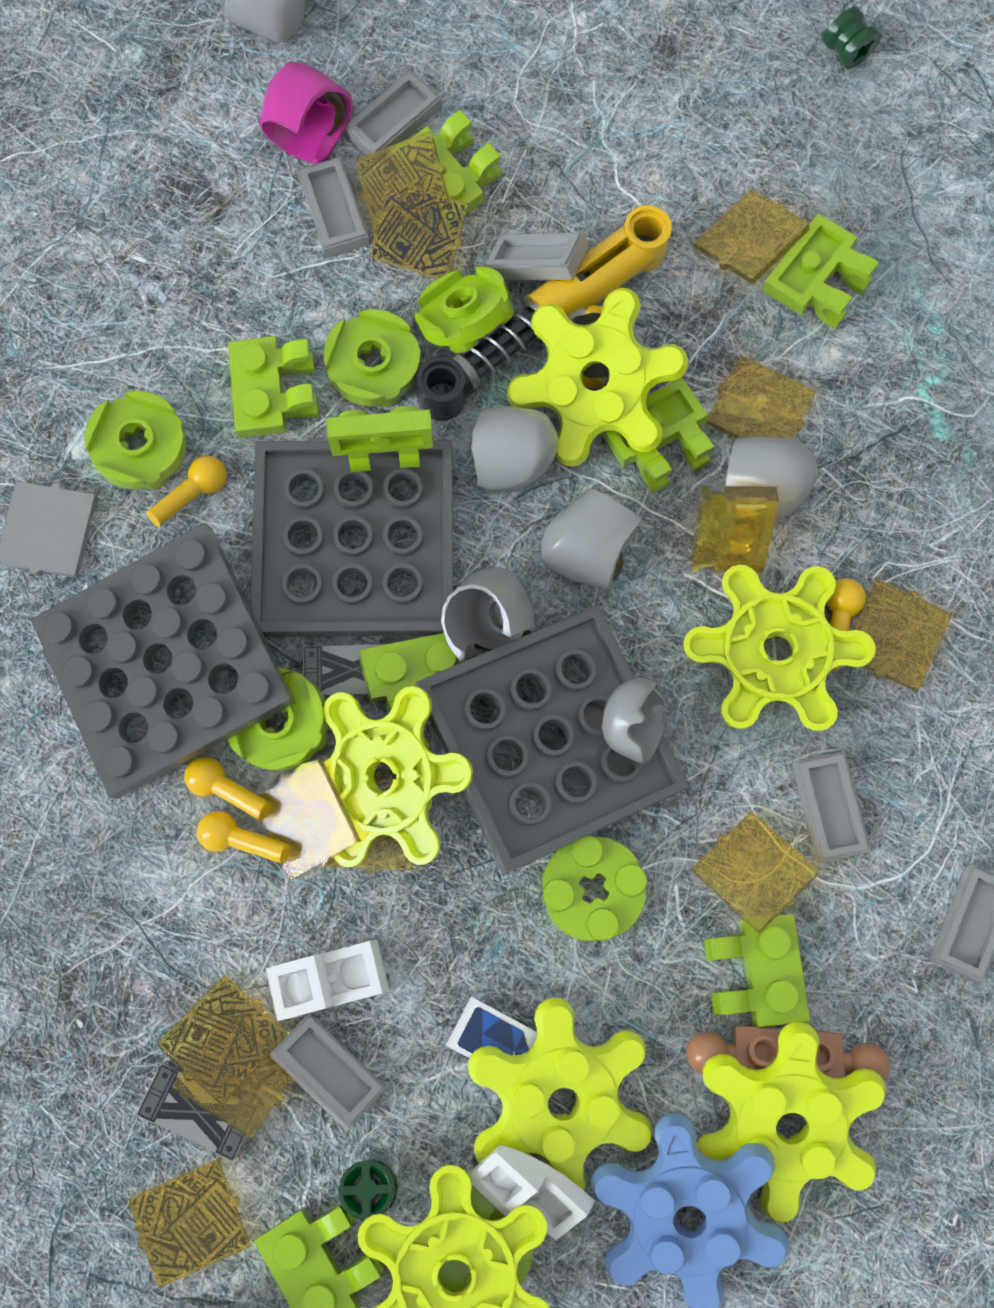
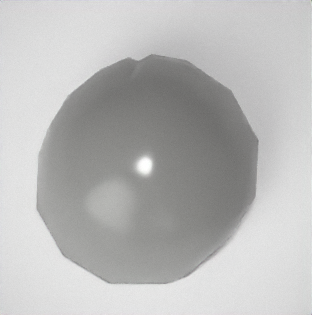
M645 677L628 680L612 692L604 708L602 723L604 739L610 748L639 763L650 761L658 747L664 729L663 725L653 716L652 709L655 705H663L665 699L655 689L657 683Z

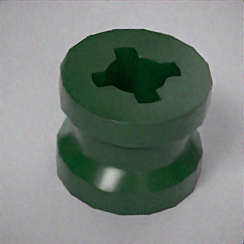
M854 6L844 11L832 22L824 33L822 41L829 50H836L840 54V63L846 69H851L862 63L880 43L882 33L875 26H868L864 22V13Z
M370 1159L354 1163L345 1171L340 1179L338 1193L340 1203L346 1212L355 1218L366 1219L373 1214H383L389 1210L397 1198L399 1186L397 1176L390 1166L382 1161Z

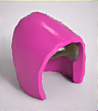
M287 62L268 84L261 109L259 126L270 141L291 156L312 164L327 161L350 119L353 110L351 94L322 71L305 62Z

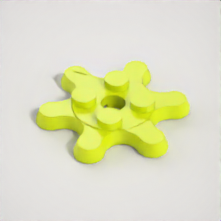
M618 288L609 293L604 301L600 317L588 325L573 323L561 307L551 303L537 308L532 316V329L535 335L547 347V362L536 373L521 374L515 377L508 385L507 398L513 407L527 409L545 407L552 409L560 419L561 428L558 435V450L555 457L565 466L575 467L585 462L589 456L593 439L605 431H616L622 434L630 447L635 451L645 453L656 449L662 441L663 431L660 423L647 410V395L651 388L659 383L674 382L681 379L688 369L689 359L686 352L680 346L666 344L658 348H647L637 342L633 328L640 314L641 304L636 293L628 288ZM602 363L609 369L610 373L607 385L597 391L585 388L582 376L583 371L593 364Z
M746 565L730 567L722 578V588L733 605L731 620L727 624L716 628L695 627L687 633L683 643L684 652L692 661L700 664L719 663L730 671L733 678V688L723 700L721 706V715L724 721L730 727L746 729L757 721L759 713L765 705L774 701H782L794 707L800 721L806 728L812 731L829 729L837 719L838 709L826 691L825 680L827 674L839 666L858 668L870 663L875 656L876 650L873 639L864 631H841L832 627L827 622L824 609L827 601L834 594L836 582L833 574L826 568L815 566L805 569L793 589L786 593L778 594L764 588L758 574L752 568ZM772 637L784 638L792 648V655L785 660L771 661L764 650L765 641Z
M410 686L399 691L390 713L379 720L368 718L362 710L360 703L349 693L337 692L331 695L325 702L323 707L324 719L332 729L336 740L334 753L324 762L301 764L293 775V786L297 795L304 800L327 799L337 807L340 814V825L332 839L331 852L335 861L342 866L354 867L362 863L369 852L373 840L380 835H388L396 839L410 862L418 865L432 862L437 857L441 848L440 837L429 820L428 812L432 806V798L442 792H461L472 781L473 768L465 756L458 753L437 755L429 750L428 742L424 737V727L433 706L428 693L422 688ZM382 762L386 763L391 768L393 774L397 775V778L393 780L391 787L386 792L378 788L374 779L375 770Z
M551 997L541 1002L535 1011L534 1020L537 1028V1037L534 1045L527 1052L521 1055H510L497 1047L488 1045L475 1050L469 1058L468 1072L473 1082L481 1087L495 1091L501 1098L503 1105L499 1120L492 1127L482 1131L476 1138L474 1154L479 1163L500 1145L516 1149L525 1154H536L547 1165L566 1176L585 1191L587 1185L585 1160L594 1148L610 1143L618 1146L623 1151L634 1153L645 1149L651 1141L653 1132L648 1118L641 1112L625 1107L621 1103L618 1094L619 1085L623 1078L644 1062L646 1045L637 1033L630 1030H621L615 1033L607 1042L599 1046L583 1044L575 1034V1014L573 1008L562 998ZM560 1088L572 1089L576 1094V1101L571 1109L572 1113L569 1115L567 1113L554 1114L548 1109L550 1096Z
M802 1021L791 1022L780 1031L777 1057L766 1068L758 1070L749 1069L731 1055L718 1054L706 1061L702 1074L706 1087L727 1101L730 1107V1116L722 1129L714 1133L705 1134L698 1139L697 1146L699 1150L710 1159L723 1160L728 1159L740 1147L749 1143H758L768 1148L774 1156L776 1168L772 1178L762 1186L759 1196L760 1206L765 1215L778 1222H788L797 1215L801 1205V1189L812 1178L824 1179L828 1176H833L844 1186L853 1190H864L872 1185L876 1176L877 1166L868 1151L859 1148L852 1142L849 1128L858 1116L881 1106L886 1095L884 1080L879 1073L872 1069H859L842 1078H832L825 1075L817 1065V1052L820 1046L819 1036L811 1025ZM787 1113H797L805 1118L806 1125L803 1126L799 1133L791 1135L790 1139H787L776 1130L777 1122Z
M449 1164L440 1167L435 1171L430 1180L431 1210L421 1223L414 1226H406L396 1222L389 1215L380 1213L366 1218L359 1228L358 1244L362 1252L368 1257L384 1263L390 1270L393 1279L392 1291L388 1298L372 1308H550L544 1299L525 1291L518 1282L516 1274L517 1265L521 1257L529 1250L538 1247L545 1239L547 1222L544 1214L532 1205H520L500 1220L490 1221L483 1219L475 1212L471 1205L470 1194L472 1185L467 1172L457 1165ZM460 1260L470 1267L472 1278L465 1289L458 1292L450 1291L441 1284L439 1270L445 1261Z

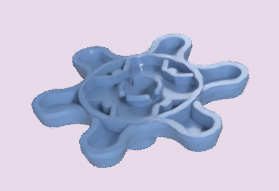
M669 1113L662 1116L655 1126V1140L658 1145L659 1154L651 1167L643 1171H633L619 1163L608 1162L598 1166L592 1174L591 1188L596 1198L605 1205L624 1211L630 1220V1230L627 1236L622 1241L612 1245L607 1251L605 1258L606 1270L615 1282L624 1286L636 1283L650 1271L657 1270L663 1274L674 1273L682 1281L683 1298L689 1308H721L724 1302V1288L720 1277L723 1267H729L735 1264L737 1260L747 1259L764 1267L773 1268L780 1265L789 1254L790 1244L784 1230L775 1224L759 1220L752 1213L749 1206L752 1193L766 1184L774 1175L776 1168L775 1159L768 1148L758 1143H749L740 1147L728 1159H710L703 1155L697 1146L696 1129L693 1122L681 1113ZM694 1206L705 1214L704 1221L695 1227L693 1232H690L689 1228L678 1224L674 1218L676 1212L682 1207Z

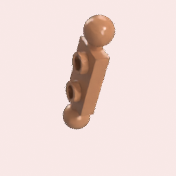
M735 1026L732 1031V1044H727L720 1035L714 1032H700L694 1035L688 1042L686 1048L687 1061L691 1068L699 1074H703V1067L706 1061L718 1054L731 1055L749 1069L758 1070L766 1068L777 1057L778 1037L782 1029ZM816 1031L820 1041L817 1052V1065L825 1075L832 1078L845 1077V1074L850 1075L856 1070L866 1068L879 1073L884 1081L887 1079L890 1072V1060L881 1047L873 1043H861L852 1048L850 1052H843L842 1033Z

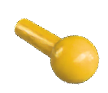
M206 455L195 459L189 466L188 478L146 512L150 521L157 527H160L199 494H214L220 491L227 481L226 467L218 458Z
M842 578L835 581L836 588L834 594L826 604L832 612L829 624L838 630L848 631L852 616L857 615L865 606L866 593L863 586L856 580ZM840 666L832 669L831 671H838Z
M201 756L192 760L186 767L184 781L189 791L200 797H209L215 794L260 821L264 820L270 813L271 802L227 778L223 765L217 759L210 756Z
M224 811L207 813L202 817L197 826V838L200 844L212 852H222L233 847L281 864L287 861L290 854V844L239 828L236 820Z

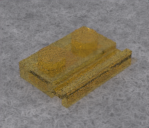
M702 486L690 557L692 572H699L700 567H714V572H726L732 566L746 565L756 573H763L779 504L777 487L725 486L724 492L710 491V486Z

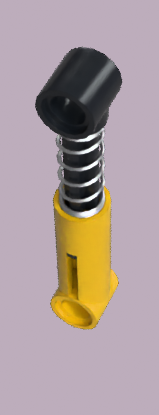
M643 205L633 209L627 215L625 224L585 253L573 280H548L526 296L523 312L520 314L514 313L508 323L498 325L494 329V333L489 337L483 336L480 338L478 345L467 353L463 352V354L455 355L452 358L443 356L427 360L419 368L417 374L419 405L421 409H430L431 419L438 421L451 420L457 417L464 409L466 398L474 393V388L480 385L483 376L490 371L495 374V368L505 360L511 362L510 356L518 350L526 351L525 345L533 339L541 340L535 335L531 324L532 316L540 306L550 303L558 305L565 311L568 317L572 311H577L579 308L584 309L591 305H597L609 293L620 288L641 271H651L657 268L664 261L672 231L671 220L667 213L661 208L652 205ZM645 235L651 237L654 241L645 242L637 237ZM437 384H447L453 388L451 392L443 395L435 394L431 391L432 387Z

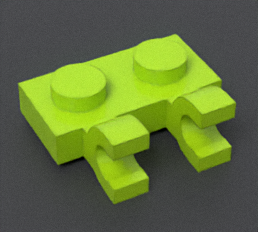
M461 109L447 119L440 133L436 136L426 126L391 153V158L399 171L414 187L421 180L401 148L407 147L405 150L407 155L410 152L408 150L409 145L415 148L435 151V153L431 152L430 155L427 152L421 151V154L434 161L432 156L436 154L434 156L437 160L435 162L436 165L419 156L418 161L430 169L440 172L441 175L417 166L415 168L418 172L422 170L435 175L429 192L430 197L436 192L442 198L445 191L444 199H446V203L449 200L448 203L452 205L450 211L455 213L453 220H447L446 214L449 210L446 207L443 208L446 203L442 204L440 212L448 228L452 226L449 223L455 220L459 221L453 202L457 204L460 216L463 218L485 201L484 192L481 188L502 175V170L497 165L501 161V156L490 143H487L478 150L465 168L453 157L455 153L464 150L474 143L473 136L468 132L472 128V122ZM420 141L431 142V143H433V145L421 144V143H417V142H420ZM412 150L409 157L414 163L419 152L416 150ZM397 152L400 153V155L402 156L406 164L409 166L417 180H415L414 177L411 175V173L409 172V170L407 169V167L405 166ZM394 155H396V157L398 158V160L400 161V163L412 179L413 183H411V181L409 180V178L407 177V175L395 159ZM420 172L422 178L427 176V174ZM432 176L424 179V181L428 179L424 186L426 193L430 187ZM436 183L438 186L443 187L442 193L434 190V188L437 189ZM440 199L437 201L438 207L441 203ZM430 200V201H428V202H426V203H427V204H430V203H432V202H434V201H433V200ZM452 213L448 215V218L451 219L453 217Z
M818 213L765 280L762 291L801 316L809 306L813 307L817 316L825 324L836 329L847 314L845 309L851 302L852 296L844 291L832 288L827 282L837 271L841 274L843 281L849 288L862 295L873 280L871 275L878 267L879 262L868 255L853 250L858 237Z
M276 336L228 342L234 426L239 439L286 433V419L320 417L318 397L314 395L311 383L289 388L286 393H283V374L316 372L314 353L309 349L307 338L290 341L284 344L282 348H279Z
M683 377L647 396V410L660 423L663 431L662 441L656 449L651 452H638L630 447L622 434L616 431L600 433L623 468L634 462L638 464L640 474L652 494L669 486L670 481L667 476L672 473V468L658 451V449L675 440L679 441L682 453L693 472L711 462L708 454L714 450V445L700 429L701 426L706 424L708 414Z
M400 406L393 408L389 413L368 414L361 410H349L342 412L338 417L326 418L327 438L332 456L348 455L351 472L371 471L369 453L398 451L400 468L420 467L419 449L433 448L430 409L419 410L414 406Z
M444 633L362 649L358 654L369 703L385 700L388 714L399 691L405 687L415 686L416 682L464 662H460L447 643Z
M794 914L738 920L740 936L703 940L706 961L741 957L744 960L748 989L711 993L714 1015L751 1011L753 1027L810 1021Z
M341 1203L314 1221L304 1206L254 1240L255 1245L291 1308H360L361 1304L354 1292L361 1290L380 1278L382 1275L380 1272L386 1268L384 1263L370 1258L366 1254L341 1270L325 1242L350 1228L357 1219L346 1212Z

